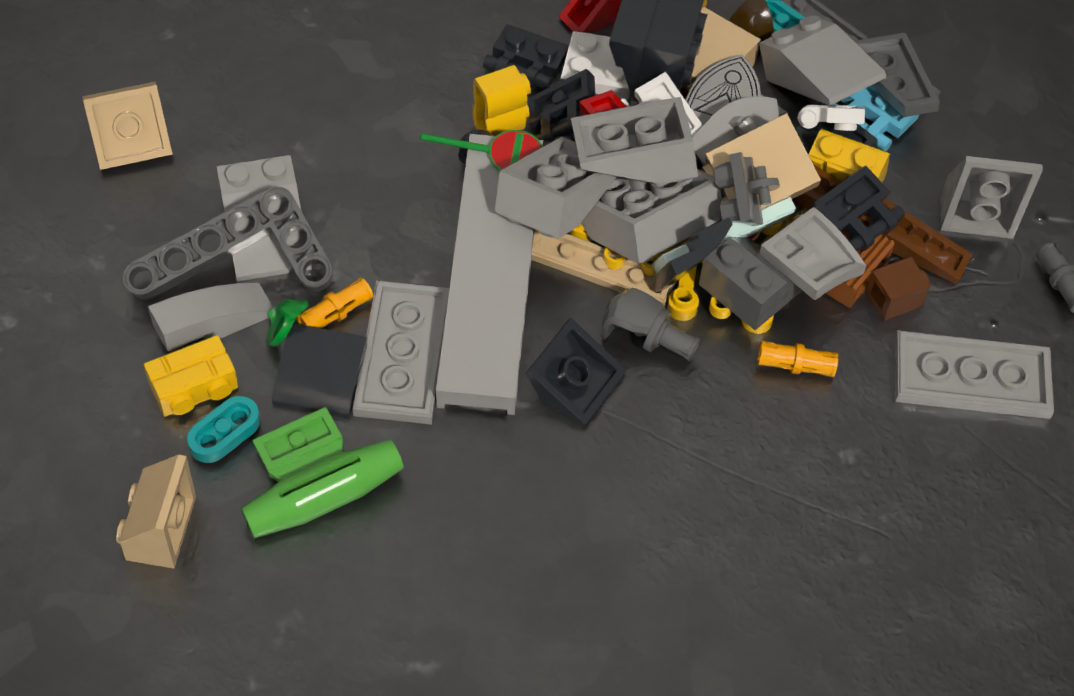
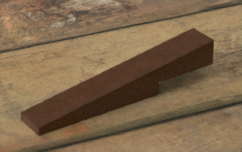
M816 165L814 167L821 179L819 186L792 199L794 203L808 210L814 202L842 183ZM887 199L883 201L888 209L895 206V204ZM904 211L905 216L897 222L898 225L888 234H881L894 241L895 245L892 253L904 259L912 257L918 266L955 285L960 281L972 257L970 252ZM869 213L860 218L864 225H869L873 222V218Z

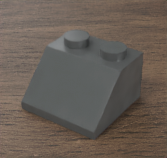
M729 237L704 258L699 285L752 329L757 330L800 293L802 289L760 256L761 247L750 238Z

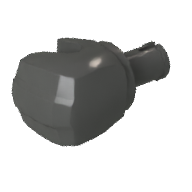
M628 288L621 294L616 295L608 303L603 317L601 333L603 339L606 340L615 327H622L635 332V335L638 337L647 336L643 349L650 353L655 347L661 345L690 361L701 340L672 326L670 320L671 312L666 310L665 306L653 296L637 288Z

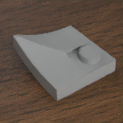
M815 207L761 245L759 254L814 300L839 284L861 276L866 268V264L846 237Z

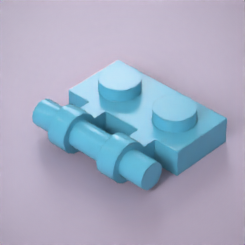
M872 86L841 100L848 106H865V117L874 123L871 126L865 122L859 125L878 139L877 148L885 152L891 146L892 140L885 136L884 133L887 131L896 138H899L919 117V115L903 117Z

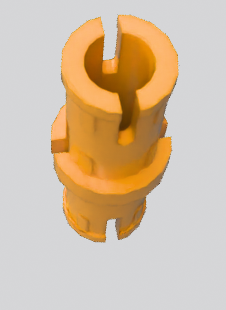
M360 277L336 293L329 292L324 295L323 301L298 315L296 318L299 325L320 329L335 320L340 322L347 317L348 312L373 299V292L365 279Z
M761 340L757 354V365L788 369L791 374L797 375L800 372L834 377L838 366V353L805 348L804 344L799 343L790 346Z

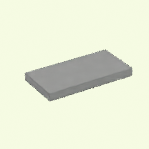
M376 280L366 334L368 346L359 373L353 405V416L432 425L449 288Z
M898 331L895 337V402L1051 419L1054 413L1050 347Z

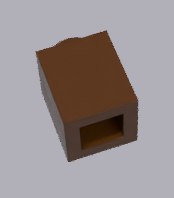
M909 257L873 270L865 293L883 321L922 307L929 291L930 283L926 272L923 269H919L913 258Z

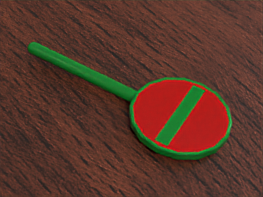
M523 130L501 132L493 138L490 146L425 133L420 135V139L423 141L487 152L493 167L499 172L542 148L540 141L534 135Z

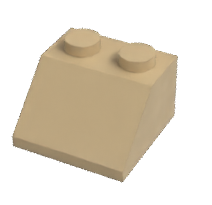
M176 455L143 468L139 483L132 484L128 498L130 510L127 519H121L116 535V541L121 545L125 560L175 568L196 499L187 456Z

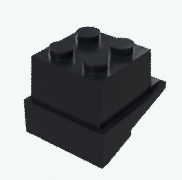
M704 0L621 1L609 40V46L616 66L623 69L633 101L638 102L634 96L635 89L665 72L679 92H681L683 83L690 84L696 55H698L702 34L708 15L701 13Z

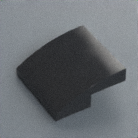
M730 218L696 232L683 244L687 245L690 252L669 261L650 279L656 294L683 278L720 244L733 225Z
M293 324L287 334L272 398L273 405L310 412L326 407L330 415L349 419L355 400L359 373L368 346L367 337Z

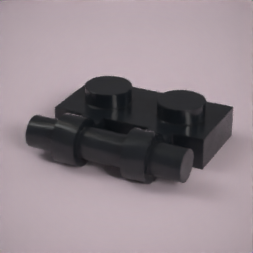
M506 24L493 46L492 56L486 55L483 68L495 72L515 65L520 74L524 73L527 76L532 89L536 86L547 89L551 85L552 77L556 78L563 67L569 45Z
M587 68L528 98L529 125L537 132L541 130V133L535 135L538 140L552 141L559 136H568L574 133L571 118L583 116L579 101L596 96L595 76ZM568 117L567 120L558 124V121Z
M866 165L814 202L810 208L815 207L840 232L845 230L850 235L848 241L857 252L866 251L874 245L875 238L882 233H890L897 227V222L905 216L904 210L899 205L888 209L883 203L891 192ZM866 213H869L873 218V222L868 226H865L860 220Z

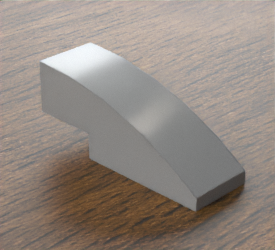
M237 283L199 289L148 306L152 324L168 352L200 338L206 340L216 335L220 339L269 318L268 311L274 308L259 283Z

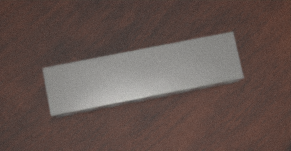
M470 134L469 142L490 146L493 138L496 136ZM468 149L439 363L436 386L437 408L445 409V404L505 409L507 414L515 415L535 229L527 225L515 224L508 217L495 212L500 172L493 167L489 159V153Z

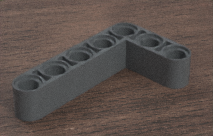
M274 186L131 262L123 272V283L134 296L140 299L153 298L271 233L276 237L301 284L306 289L313 292L325 290L333 280V270L329 259L293 195L283 187ZM282 198L289 203L285 213L273 215L268 211V206L274 199ZM249 216L255 220L253 229L245 234L235 231L236 221L241 217ZM294 231H302L307 235L305 245L300 248H292L286 243L287 237ZM214 234L219 236L221 244L218 249L212 252L202 250L201 242L207 235ZM174 253H183L187 257L185 266L177 271L168 269L169 257ZM312 264H321L326 268V274L320 281H310L305 277L307 267ZM141 271L151 272V284L147 288L136 289L134 287L135 276Z

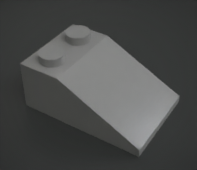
M819 16L805 17L800 20V24L789 29L775 31L772 37L759 43L766 81L827 105H832L886 78L885 71L837 24L823 20Z
M681 97L571 118L582 170L657 184L680 182L685 179L698 177L694 142Z
M560 137L500 171L495 212L508 217L515 224L527 225L540 231L546 237L559 239L581 224L617 176L582 170L576 142Z
M291 155L217 166L224 212L274 186L287 189L293 195L301 210ZM282 198L274 199L270 202L268 211L273 215H281L287 211L289 203ZM249 216L239 218L235 223V231L243 234L250 232L255 226V220ZM302 231L292 232L287 237V245L292 248L302 247L307 241L306 234ZM273 233L232 255L237 282L295 272ZM311 265L306 270L312 269Z
M965 156L948 174L940 196L941 231L1013 239L1043 171L1042 164Z

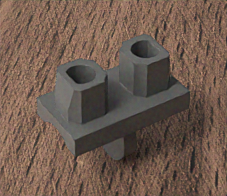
M741 152L730 154L729 162L714 168L718 187L725 189L735 186L736 192L735 199L721 202L722 220L730 218L732 223H745L751 226L764 224L761 206L771 204L770 191L780 187L779 179L767 178L765 166L754 168L752 157H743Z

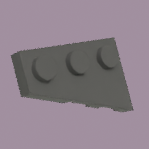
M906 32L854 41L886 73L885 79L871 86L903 117L937 112L939 110L940 100Z

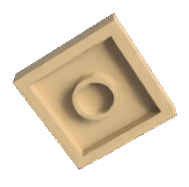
M156 82L82 96L100 170L172 155Z

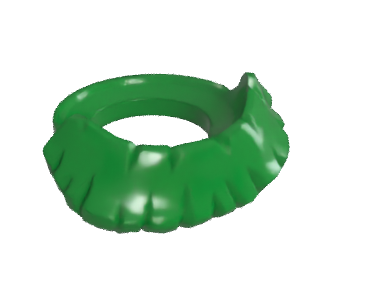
M288 298L268 311V317L272 324L266 336V344L277 347L282 343L297 316L309 306L307 300Z

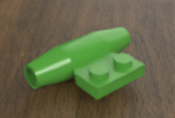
M324 407L252 440L269 477L278 481V483L240 509L254 538L303 525L365 496L404 469V465L391 439L343 452V437L329 411Z

